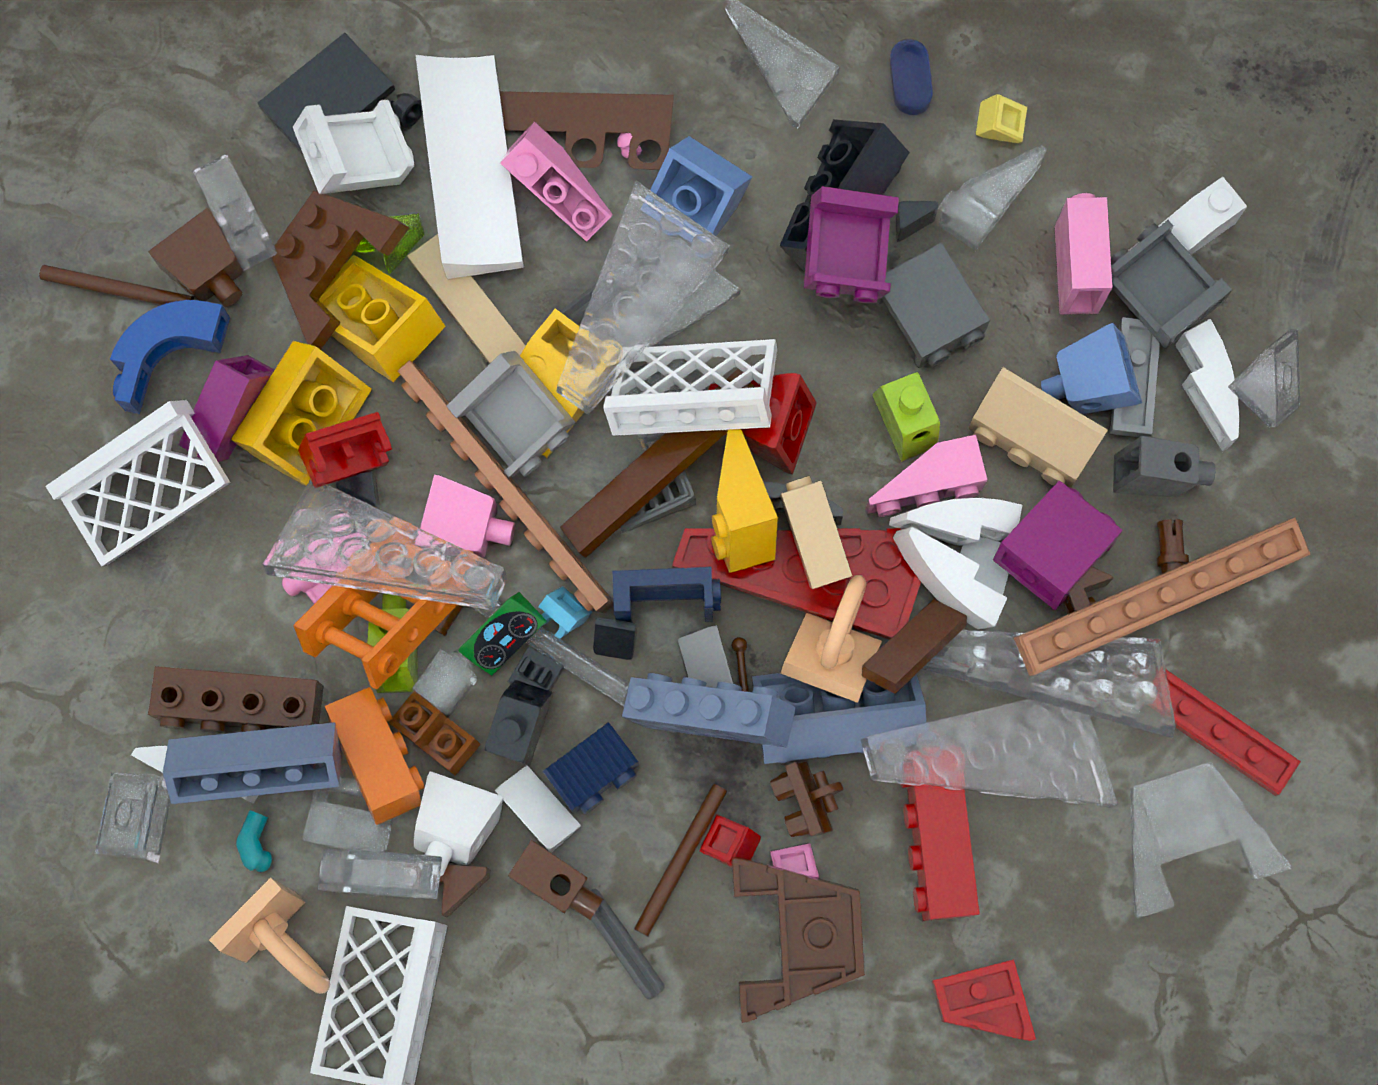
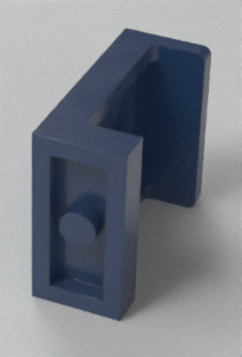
M711 567L612 571L615 620L633 623L632 602L703 600L705 622H713V611H721L720 579H712Z

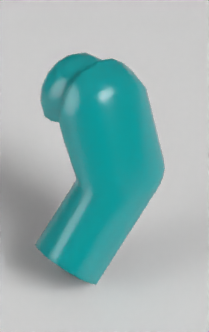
M249 810L237 837L236 847L243 865L248 870L253 871L255 869L258 872H265L271 866L273 858L270 852L263 850L259 838L268 817Z

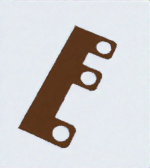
M500 91L505 130L526 131L535 122L544 131L566 132L565 151L578 168H596L602 163L605 133H631L628 163L633 169L660 170L669 151L674 95ZM583 138L592 140L596 145V153L588 161H579L572 154V147L575 142ZM646 140H654L661 147L659 158L651 163L640 161L636 153L640 143Z

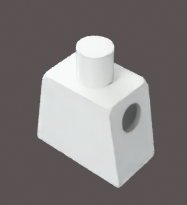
M430 771L427 776L414 832V848L425 853L420 864L421 868L430 875L442 876L449 861L461 866L470 865L500 820L503 796Z

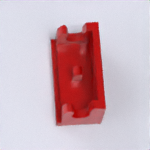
M378 412L306 433L298 448V452L315 488L386 466L389 462L386 452L392 450L390 440L381 423V417Z

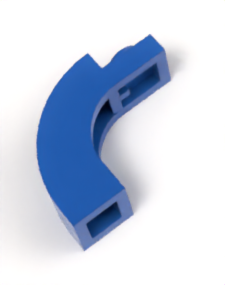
M182 300L166 303L146 312L125 330L113 349L110 358L113 364L122 371V374H118L115 378L113 395L115 401L124 411L140 414L152 371L157 363L169 353L184 348L221 353L230 316L221 304L199 300Z

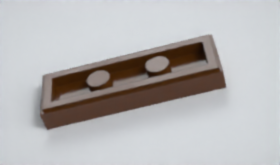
M933 599L862 665V677L896 694L966 627L967 615Z

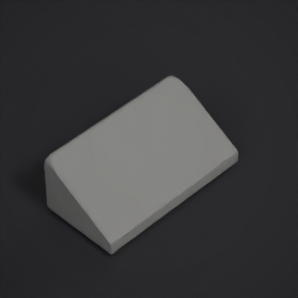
M717 625L678 639L688 678L704 681L707 683L706 687L717 688L718 682L733 684Z

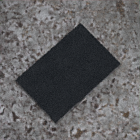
M343 33L261 99L258 105L303 155L293 130V125L306 106L320 105L324 116L369 112L380 100H384L394 92L395 87L346 33Z

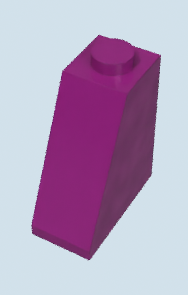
M249 355L215 360L193 411L195 414L191 416L218 462L227 460L234 451L237 444L231 441V438L274 372V369ZM185 430L178 445L189 451L191 440Z

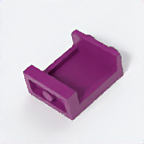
M824 186L817 190L811 196L804 289L816 290L817 296L825 298H836L840 294L854 295V300L862 303H875L878 299L888 294L891 289V283H886L885 279L890 218L898 213L899 197Z
M1059 480L1001 542L993 561L1056 611L1065 601L1071 589L1099 558L1114 546L1123 530L1116 525L1109 515L1099 512L1086 502L1076 489L1067 487Z

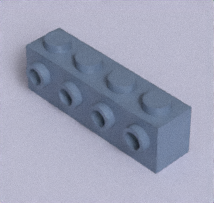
M648 673L647 679L634 677L630 679L622 717L643 727L785 748L788 746L796 707L777 698L778 691L754 686L753 692H744L741 686L727 682H718L717 688L706 687V682L687 677L682 678V683L671 682L672 678L655 673Z
M335 722L169 739L163 776L171 804L333 788L340 785L342 751Z

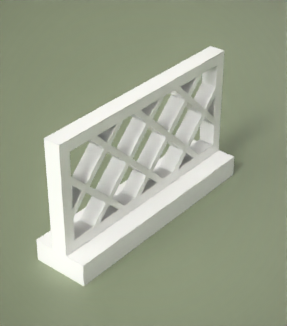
M776 340L620 349L612 394L605 397L603 407L612 435L770 427L772 414L769 404L777 354ZM765 354V358L752 367L744 361L751 355ZM713 357H724L726 359L713 369L705 364ZM675 359H685L687 361L675 371L666 366ZM646 361L649 363L635 374L629 370L630 362ZM734 367L744 372L731 382L722 377ZM698 369L704 375L691 385L683 379ZM658 371L665 376V378L652 387L644 382ZM752 380L761 385L758 388H742ZM713 382L721 387L720 390L702 391ZM673 385H677L682 389L681 392L663 393ZM635 387L643 391L642 394L625 395Z
M187 400L167 402L46 485L54 500H62L101 567L110 564L231 483L192 420L191 416L195 413ZM182 428L191 440L188 455L171 451L173 436ZM163 442L162 448L156 447ZM147 452L160 454L157 476L140 472L142 457ZM169 457L187 461L183 483L166 479ZM132 463L131 469L125 468ZM195 463L206 466L215 480L205 488L191 485ZM117 472L129 475L126 497L109 493L112 476ZM139 478L155 482L152 503L135 499ZM101 484L100 490L94 489L95 487ZM164 485L181 489L179 505L174 509L160 506ZM190 491L196 493L195 495L189 498ZM85 494L99 496L95 517L85 515L77 502ZM108 499L125 503L121 524L104 520ZM133 506L150 510L148 525L143 530L130 527ZM159 512L165 513V515L158 519ZM103 526L119 530L117 547L110 552H107L101 542ZM128 533L135 534L127 540Z
M346 906L330 979V988L327 992L310 1073L366 1085L415 1084L447 925ZM356 917L369 919L377 931L376 935L361 946H359L353 936ZM379 921L391 924L383 929ZM401 925L414 927L411 945L398 953L388 934ZM382 940L393 958L374 970L364 952ZM351 945L354 951L348 954ZM408 956L407 965H405L403 959ZM358 957L369 975L353 987H350L344 977L345 966ZM397 964L404 975L401 988L389 995L379 976ZM373 981L384 1000L365 1012L355 993ZM341 987H342L343 990H344V993L339 996V994H340V989H341ZM349 998L360 1017L344 1029H341L335 1019L336 1008ZM399 998V1003H398V1008H397V1006H396V1004L394 1003V1001ZM388 1006L395 1017L394 1027L381 1037L370 1018ZM364 1023L375 1042L359 1054H356L346 1035ZM332 1029H333L334 1032H335V1035L330 1038V1036H331V1031H332ZM391 1039L388 1049L385 1043ZM340 1040L350 1060L338 1069L324 1067L328 1048ZM378 1048L386 1059L383 1078L370 1076L361 1062L362 1059ZM355 1065L359 1073L349 1072L347 1070Z

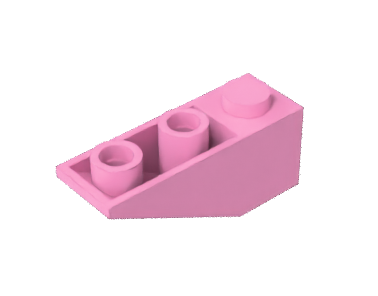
M535 122L509 148L500 162L502 166L586 242L613 215L564 148Z
M976 435L936 443L869 498L866 506L867 514L877 512L879 517H885L901 512V507L916 504L917 508L940 502L941 498L955 496L956 499L978 496L979 490H983L987 482V476Z

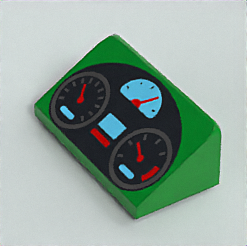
M518 592L511 596L458 651L463 657L492 676L547 620Z

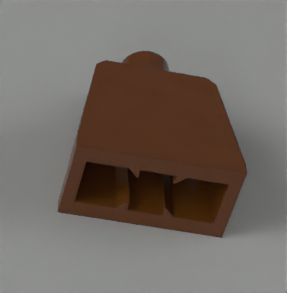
M208 207L148 251L159 268L196 300L207 301L215 295L224 307H228L236 303L242 296V291L235 284L234 280L242 275L244 270Z
M532 840L508 875L510 879L564 914L570 907L591 920L604 900L583 886L588 877ZM561 877L570 883V889L566 894L561 895L550 888L554 878Z

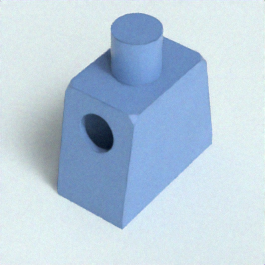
M1114 323L1108 324L1060 350L1056 355L1060 374L1041 381L1042 391L1057 400L1066 397L1069 405L1081 414L1142 403L1125 336Z

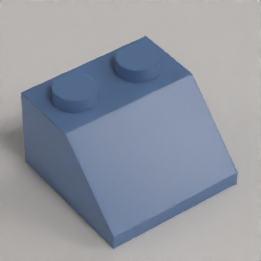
M688 136L669 149L640 212L701 252H705L737 209L752 176Z

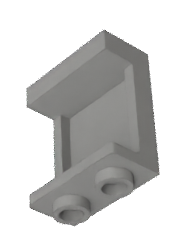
M516 351L501 353L447 405V408L456 418L466 415L508 465V468L504 470V474L508 478L519 474L526 477L542 464L539 457L548 448L553 452L564 444L570 437L567 431L576 423Z

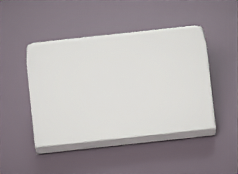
M527 765L495 789L496 793L503 796L504 802L550 853L581 827L578 821Z

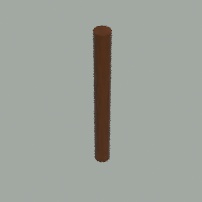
M42 265L39 273L40 279L44 281L158 305L182 300H194V297L190 295L48 265Z
M716 784L711 786L634 929L649 936L727 793L722 787Z

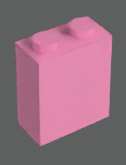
M1081 193L1066 199L1055 225L1059 314H1098L1112 290L1107 197L1095 198L1093 194Z

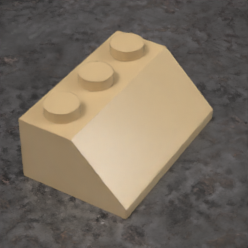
M1004 367L996 377L969 426V429L974 431L973 435H976L977 440L991 447L997 445L1007 451V456L1013 462L1023 467L1030 465L1040 471L1042 478L1049 484L1054 486L1060 480L1067 487L1073 486L1108 431L1106 428Z

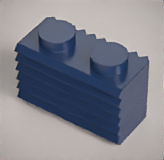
M608 722L543 770V773L573 814L580 809L584 814H587L604 801L600 794L612 785L618 790L637 776L634 769L639 766V762Z

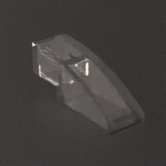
M227 154L193 170L196 180L243 271L278 254Z

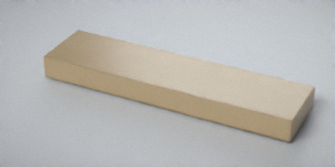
M438 234L407 255L408 260L489 364L501 353L516 351L520 356L526 345L473 277L466 276L447 279L441 261Z

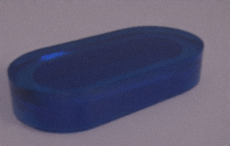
M905 39L898 42L891 51L890 71L895 105L900 111L909 115H917L924 112L932 100L933 88L929 55L926 47L921 42Z

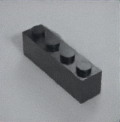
M833 119L829 131L833 134L829 145H822L817 157L821 161V165L816 175L809 176L804 187L808 193L806 200L796 206L780 243V247L804 272L811 196L822 186L884 195L894 177L900 172L901 166L910 152L884 123Z

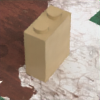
M810 476L787 483L786 488L788 492L782 493L780 497L810 588L814 589L851 577L852 573L822 482L812 483Z

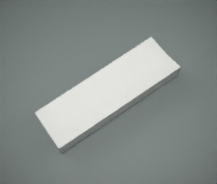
M416 55L441 261L447 279L524 268L511 173L500 164L508 148L494 55L470 58Z

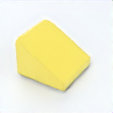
M999 94L983 100L979 108L976 135L986 139L1021 143L1023 141L1027 107Z

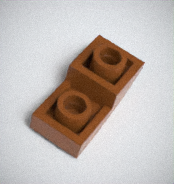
M415 691L412 692L393 715V720L388 722L454 776H456L481 745L474 737L451 721Z

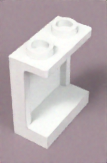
M380 100L371 112L324 116L320 105L306 106L293 125V130L319 194L401 185L414 167L412 150L406 144L400 129L398 116L394 114L389 100Z

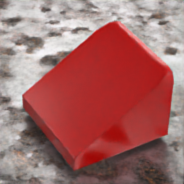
M716 815L699 852L732 867V857L752 859L761 836L749 827Z

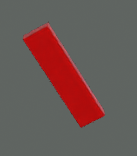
M1165 668L1160 670L1139 701L1143 706L1275 796L1280 795L1301 763L1300 760Z

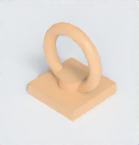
M856 575L851 578L833 622L806 613L784 661L781 674L858 703L867 681L866 678L862 677V665L879 650L882 643L879 639L852 630L866 588L864 577Z
M271 877L209 939L220 952L245 963L258 950L263 951L267 949L284 968L315 993L323 994L330 988V980L320 966L285 932L288 927L287 921L305 903L304 900L295 891Z

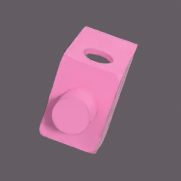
M434 474L415 547L439 558L459 559L466 550L474 553L475 559L481 560L485 558L489 541L508 546L511 545L515 532V522L495 518L497 504L491 496Z

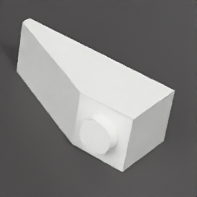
M1221 177L1191 198L1158 225V227L1169 220L1174 225L1171 231L1172 234L1192 255L1235 225L1247 208V205L1225 178Z

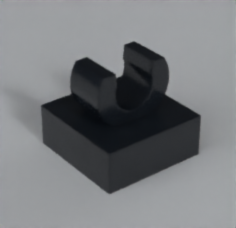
M528 646L508 682L512 684L514 680H519L551 691L563 672L564 666Z

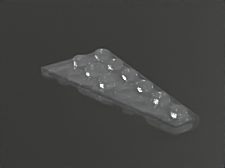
M636 181L560 376L556 392L589 415L728 254L730 245Z
M962 630L922 668L926 671L1170 738L1174 736L1176 725L1160 639L1121 637L1036 675L1029 676L1014 640V637L1023 633Z

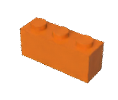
M368 687L326 705L325 710L329 723L335 722L340 747L375 824H381L421 805L419 791L425 787L416 766L408 768L403 758L404 755L409 753L401 733L398 731L392 734L387 722L393 720L385 699L382 697L376 700L371 687Z

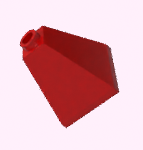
M786 373L773 376L769 404L772 414L770 427L741 429L750 451L783 472L792 475L817 404L801 374ZM751 381L756 388L761 387L756 381ZM716 383L710 384L708 390H714L719 385Z

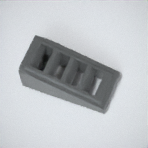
M685 470L673 480L676 482L681 496L674 498L668 484L662 490L666 503L659 505L655 496L649 501L651 509L644 512L642 507L636 513L637 516L629 519L620 527L622 533L696 505V497Z

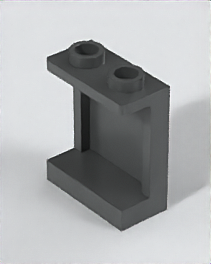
M1169 220L1160 227L1155 223L1138 236L1137 240L1140 243L1130 251L1122 248L1111 257L1112 290L1165 349L1178 340L1184 332L1190 330L1225 302L1232 291L1223 278L1215 282L1171 232L1174 225Z
M942 242L886 272L885 282L891 283V289L888 294L878 299L877 303H885L915 352V363L918 368H922L927 364L935 367L946 361L951 356L950 352L962 345L965 349H968L984 339L985 335L983 333L986 332L990 319Z

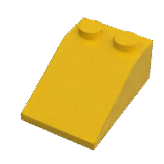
M353 255L343 265L319 299L341 322L331 336L366 365L392 382L401 375L398 370L409 360L413 362L446 327L427 298L356 255Z
M730 429L727 432L717 494V514L712 515V524L716 536L711 537L713 550L718 560L724 559L728 571L731 573L775 560L778 517L741 429Z

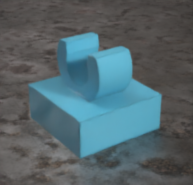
M563 586L547 594L538 606L544 611L541 615L547 620L545 624L551 618L559 624V630L554 635L556 640L583 625L592 614V611H587L577 598Z

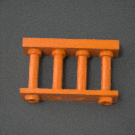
M399 518L293 625L303 652L316 658L328 645L333 644L360 658L370 686L378 689L389 677L397 672L399 666L462 599L476 588L481 578L474 553L466 550L453 565L416 548L417 540L412 524ZM412 563L440 578L428 591H424L395 576L407 564ZM385 589L414 603V605L400 619L369 603L380 591ZM360 617L388 632L375 646H372L342 630L354 618Z

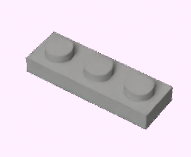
M1122 317L1119 322V330L1126 339L1142 403L1112 409L1110 434L1151 437L1160 343L1139 319Z

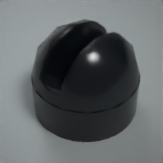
M409 93L398 94V100L396 102L391 101L390 105L394 114L398 116L400 124L405 127H411L420 119L423 113L421 100Z

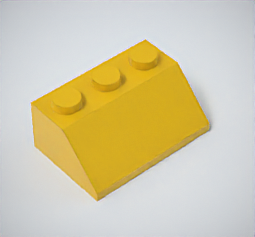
M293 341L234 433L231 441L265 464L311 488L313 483L298 452L304 435L354 419L372 388L316 346Z

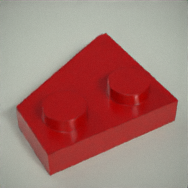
M1014 959L932 980L943 1022L1025 1041L1036 1040Z

